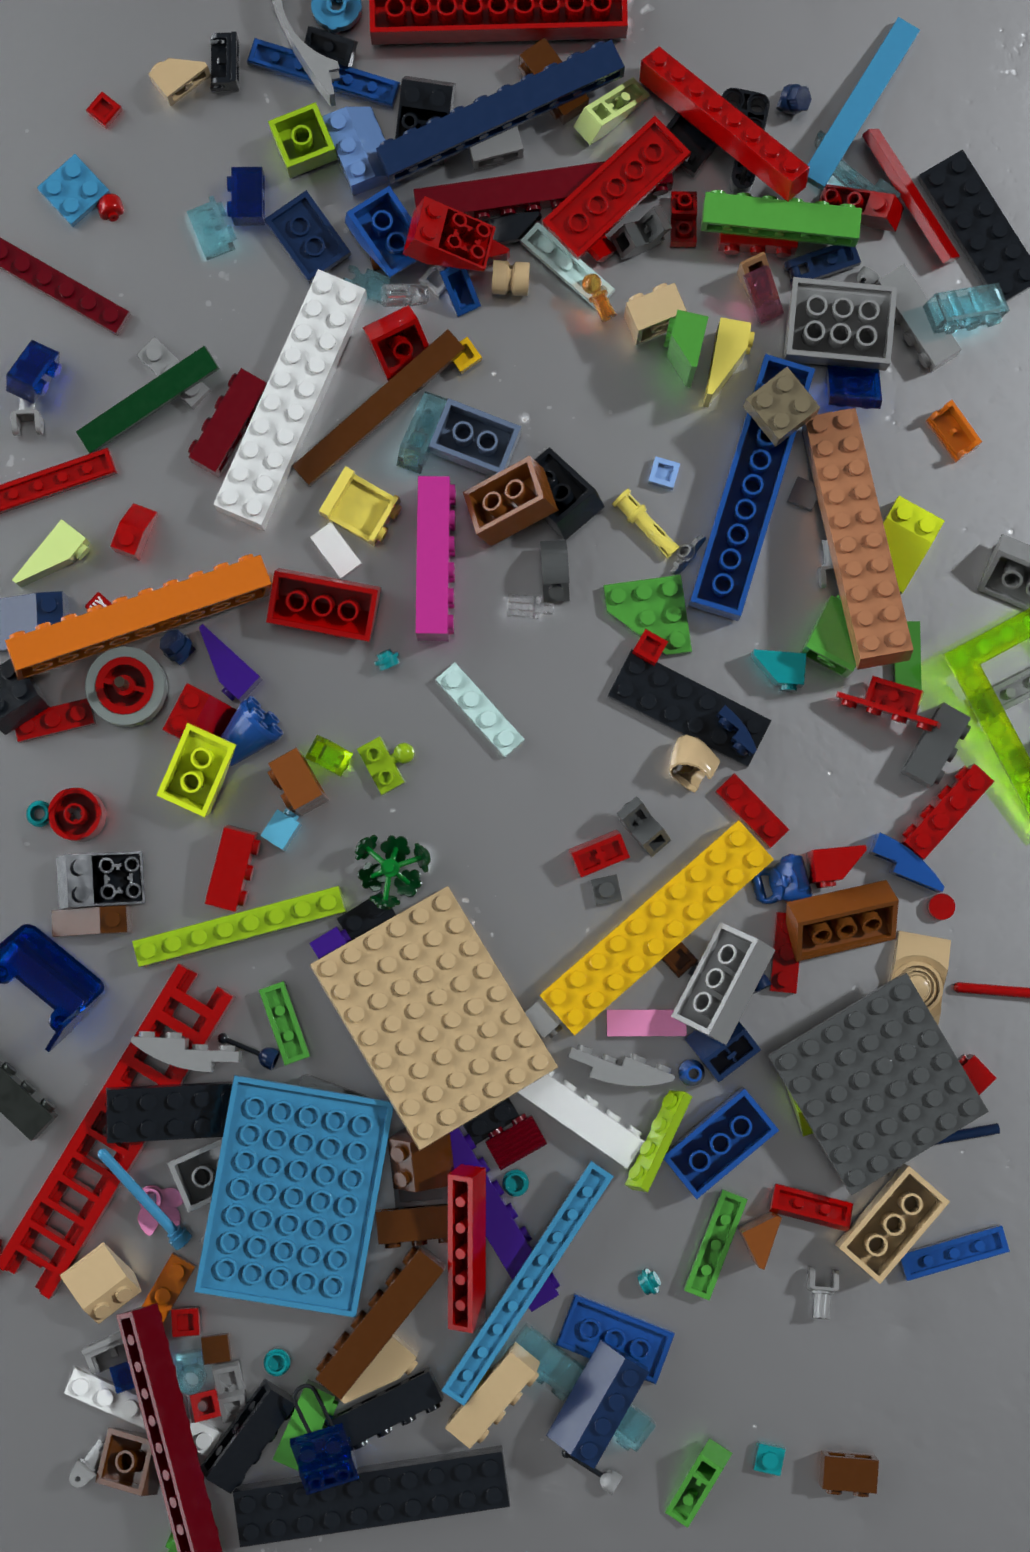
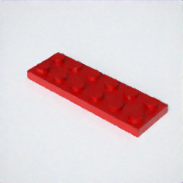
M654 116L542 220V224L579 260L690 156L691 152Z

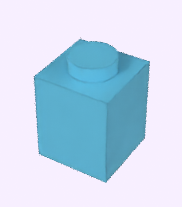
M277 809L260 836L286 851L302 824L297 822L299 816L288 809H285L284 812Z

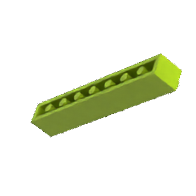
M336 886L132 941L138 967H146L347 913L341 887Z

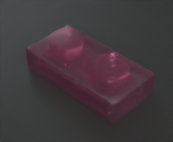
M764 265L743 275L757 321L760 324L784 314L770 267Z

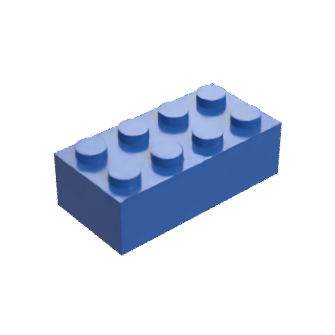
M741 1087L670 1146L664 1160L692 1195L698 1199L775 1135L779 1129L747 1090Z

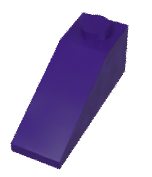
M201 624L199 629L217 678L224 686L221 691L232 702L235 698L242 702L258 686L262 678L206 626Z

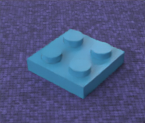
M76 154L70 157L37 187L38 191L72 227L97 207V202L102 196L111 194L109 189Z

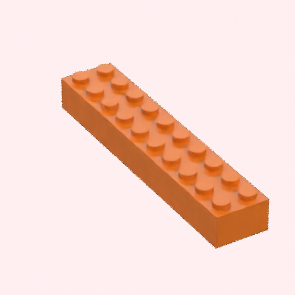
M248 554L239 558L237 563L231 565L228 562L221 563L213 567V571L207 573L197 571L188 576L189 579L180 582L178 579L170 580L164 583L162 588L141 590L136 597L128 599L127 596H123L113 600L112 605L106 607L96 605L88 608L85 614L79 616L76 613L62 617L61 622L52 625L50 622H45L37 625L34 631L28 633L18 631L9 635L10 639L5 640L18 681L269 596L272 584L261 555L254 557L253 554Z

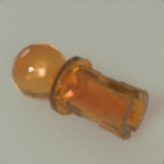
M590 273L583 278L582 288L586 293L592 295L589 298V302L594 304L601 321H609L617 313L607 297L608 291H601V278L596 274Z

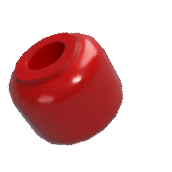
M105 194L97 202V209L103 220L109 219V221L113 222L118 220L119 216L124 213L122 201L116 194Z

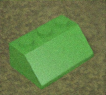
M677 309L676 318L670 317L663 347L668 348L667 358L685 386L691 388L698 365L708 316Z

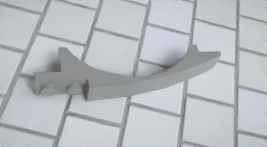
M272 0L276 16L295 56L328 104L336 106L332 82L340 80L338 61L325 57L306 45L290 26L283 9V0Z

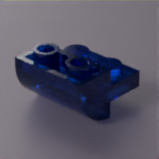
M343 1423L290 1439V1446L307 1495L359 1479L354 1450L350 1437H347Z

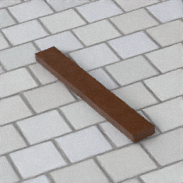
M447 329L292 467L311 487L466 351L465 347Z

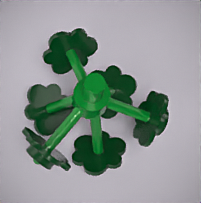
M372 835L370 838L366 837L358 842L355 849V859L364 860L371 855L380 864L373 865L371 862H367L364 868L358 871L357 875L362 881V887L365 889L370 888L373 892L379 891L382 888V884L385 883L384 893L370 896L369 900L374 902L378 908L389 910L395 907V905H400L397 897L389 895L391 878L396 876L394 886L398 888V895L403 896L405 894L407 897H413L417 889L422 885V882L419 880L420 872L414 869L411 871L403 870L400 873V868L418 862V866L426 873L429 871L428 865L431 862V858L426 848L419 845V843H415V857L406 859V855H409L411 852L410 847L407 846L408 840L404 836L396 838L390 835L387 841L382 842L380 846L381 851L386 853V860H384L374 851L378 837Z

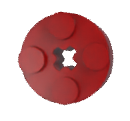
M69 788L58 792L51 800L48 808L49 823L53 831L60 837L74 842H86L95 838L102 831L107 817V811L102 800L94 793L83 788ZM75 810L81 811L80 815L82 817L79 820L75 819L73 814Z

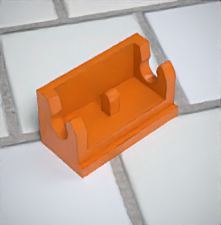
M953 400L946 403L939 411L936 410L926 420L955 462L971 453L982 443Z

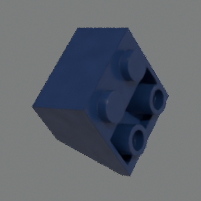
M740 1022L735 1027L727 1045L697 1030L684 1038L717 1082L722 1081L761 1051L760 1047Z

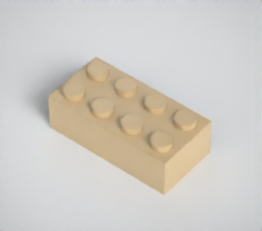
M903 1164L835 1245L881 1284L950 1201L910 1166Z

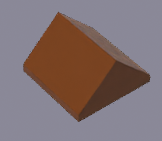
M767 1212L737 1227L754 1263L763 1270H765L782 1217L773 1212Z

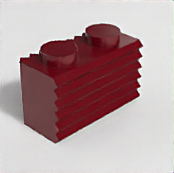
M525 1113L511 1120L512 1126L503 1130L500 1126L487 1134L489 1139L485 1143L500 1170L547 1145V1141L532 1115L526 1117Z

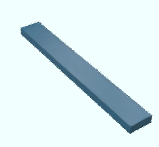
M899 17L897 18L809 161L808 183L823 191L920 32V29Z

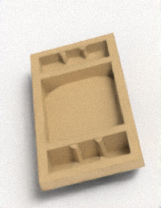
M898 931L889 981L904 972L907 973L938 1025L941 1015L943 989L949 966L951 940Z

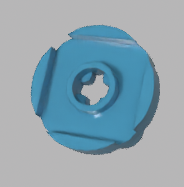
M334 0L311 1V10L315 21L322 28L334 34L353 27L362 15V0H335L337 3L343 2L340 10L331 9V2Z

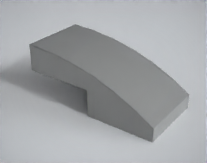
M239 1360L212 1366L223 1424L233 1422L247 1404Z

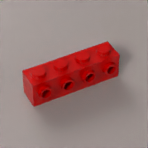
M972 764L969 767L964 765L955 774L954 777L957 780L951 787L947 784L937 795L940 799L933 806L929 804L920 813L919 816L922 819L916 825L912 823L902 833V836L905 838L900 843L912 850L922 860L931 853L994 783V780L976 764Z

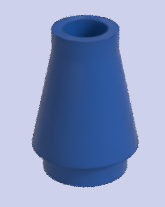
M686 1060L679 1067V1078L688 1086L698 1085L704 1079L705 1069L697 1060ZM695 1068L698 1075L695 1078H690L689 1071Z

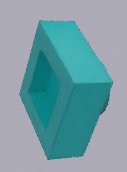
M758 1441L753 1470L780 1476L785 1447Z

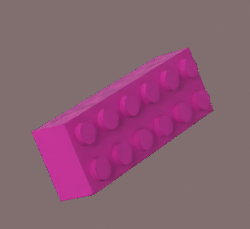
M418 476L416 637L418 641H449V634H454V617L449 615V609H454L455 604L454 588H450V583H455L454 562H450V557H455V537L450 536V531L456 530L455 510H451V506H456L455 484L450 483V476Z

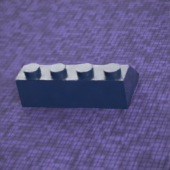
M600 1339L546 1436L571 1456L595 1469L649 1373L648 1367Z

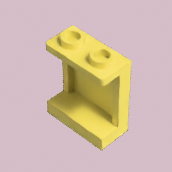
M345 466L319 512L322 517L375 546L378 541L382 542L389 530L386 526L391 518L393 520L397 518L402 506L399 505L401 503L400 497L390 495L355 475L352 469Z

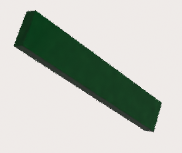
M203 346L77 430L76 433L89 453L96 452L220 368L207 347Z

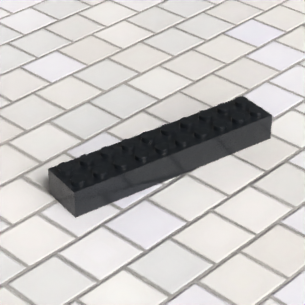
M502 1445L242 1484L233 1491L240 1547L510 1507Z

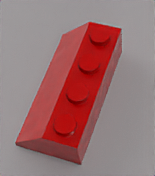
M278 568L274 571L266 622L369 642L378 611L381 587Z

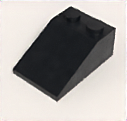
M549 447L535 461L544 468L558 511L545 517L544 520L564 540H567L605 506L596 489Z

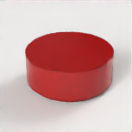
M936 894L928 901L927 909L934 919L945 920L954 914L955 902L947 894Z

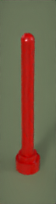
M957 982L953 986L954 991L957 993L1030 998V988L963 982Z

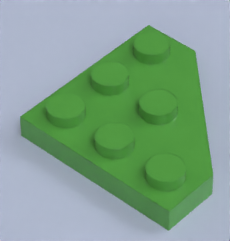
M681 575L603 585L608 614L618 619L639 637L647 629L667 640L668 644L662 653L664 656L692 653Z

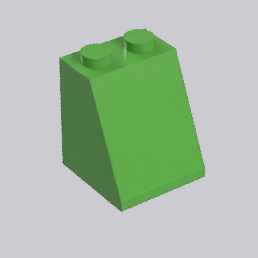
M831 595L800 653H806V658L846 678L854 671L856 662L840 595L836 597Z

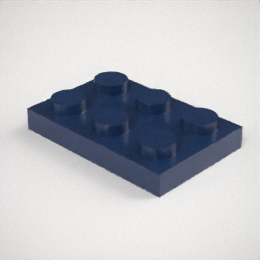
M307 190L264 219L267 226L309 284L313 282L318 269L327 272L351 255V251Z

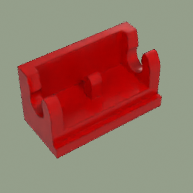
M617 829L568 849L580 877L630 858L621 833Z

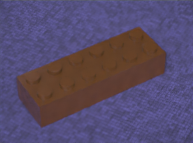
M420 1245L417 1249L413 1246L408 1251L402 1261L405 1265L400 1270L396 1267L386 1279L385 1284L387 1287L384 1291L379 1288L369 1300L367 1305L370 1308L368 1311L365 1312L362 1309L350 1325L353 1328L351 1332L344 1331L333 1346L335 1352L333 1354L327 1352L318 1363L316 1370L319 1372L315 1379L340 1400L444 1272L446 1264L425 1246Z

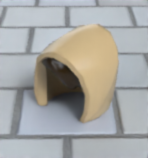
M683 735L675 743L670 759L669 771L671 776L682 786L695 793L705 775L708 779L713 777L720 764V760L699 738Z

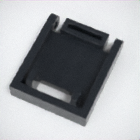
M677 112L666 127L691 152L688 161H684L678 167L694 178L718 145Z

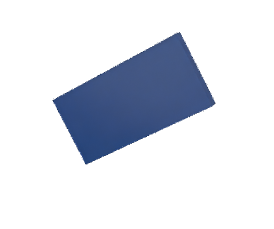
M574 1294L556 1341V1346L590 1359L601 1339L647 1366L649 1373L645 1380L656 1384L675 1333L581 1295Z

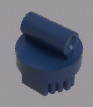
M788 84L783 87L776 109L787 114H798L801 111L808 110L812 100L809 88L799 84Z
M178 629L169 630L160 639L159 648L163 651L164 655L170 661H176L180 666L196 650L192 646L191 639Z

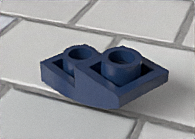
M724 705L716 715L720 719L718 723L730 732L732 729L737 732L730 740L734 743L732 747L741 755L745 756L748 754L751 757L757 749L749 731L737 715Z

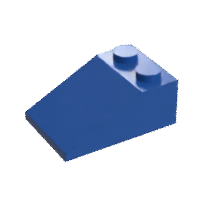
M390 186L346 212L345 224L361 247L389 278L418 261L403 254L412 218Z

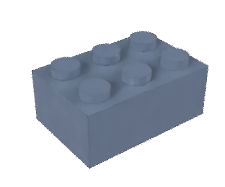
M448 398L429 444V450L431 454L491 477L508 468L521 435V426Z

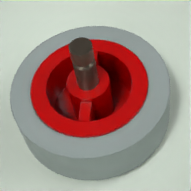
M123 646L110 649L96 658L86 676L85 692L90 706L97 715L113 725L129 728L143 725L157 716L165 704L168 684L162 667L152 656L141 649Z

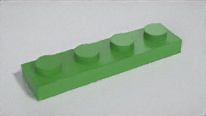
M724 1189L721 1190L684 1291L710 1300L746 1206L747 1198Z

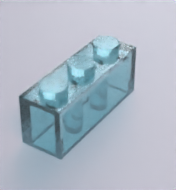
M999 283L936 293L923 305L934 334L942 332L952 334L964 328L969 331L981 325H987V327L995 326L1010 311Z

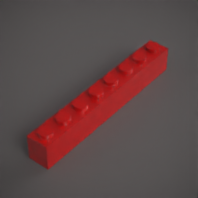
M660 46L641 60L639 81L786 201L789 202L806 188L810 169L807 164Z

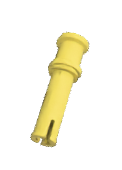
M629 488L626 489L612 503L613 507H618L628 517L627 521L629 523H635L668 559L680 546L646 512V506L644 504L640 505L630 494L631 490Z

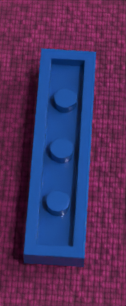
M996 1225L909 1250L900 1260L905 1280L910 1281L1007 1253L1010 1250L1002 1225Z

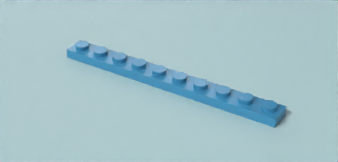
M590 1161L441 1390L442 1392L465 1406L614 1176L593 1161Z

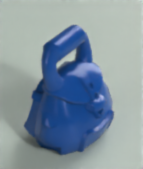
M788 854L785 857L783 856L774 867L764 868L751 880L756 900L763 904H773L781 900L794 901L813 895L805 863L800 855ZM764 875L769 876V884L773 893L768 898L761 878Z

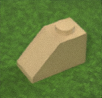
M168 58L164 62H158L152 67L151 72L148 73L152 84L170 106L174 105L211 76L205 62Z

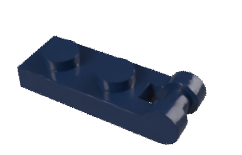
M831 245L790 259L784 263L786 272H790L792 278L790 283L792 285L793 277L821 279L859 266L861 260L856 247ZM806 265L808 272L801 274L799 267Z

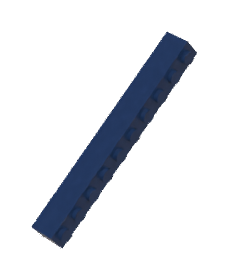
M612 39L605 43L604 41H599L592 45L590 50L583 53L575 52L566 61L559 64H549L540 73L535 75L533 73L528 74L514 85L506 84L490 96L482 95L466 107L458 106L454 108L449 115L442 118L434 117L425 126L418 129L416 127L410 128L399 138L384 140L376 148L377 157L390 184H393L624 77L625 66Z

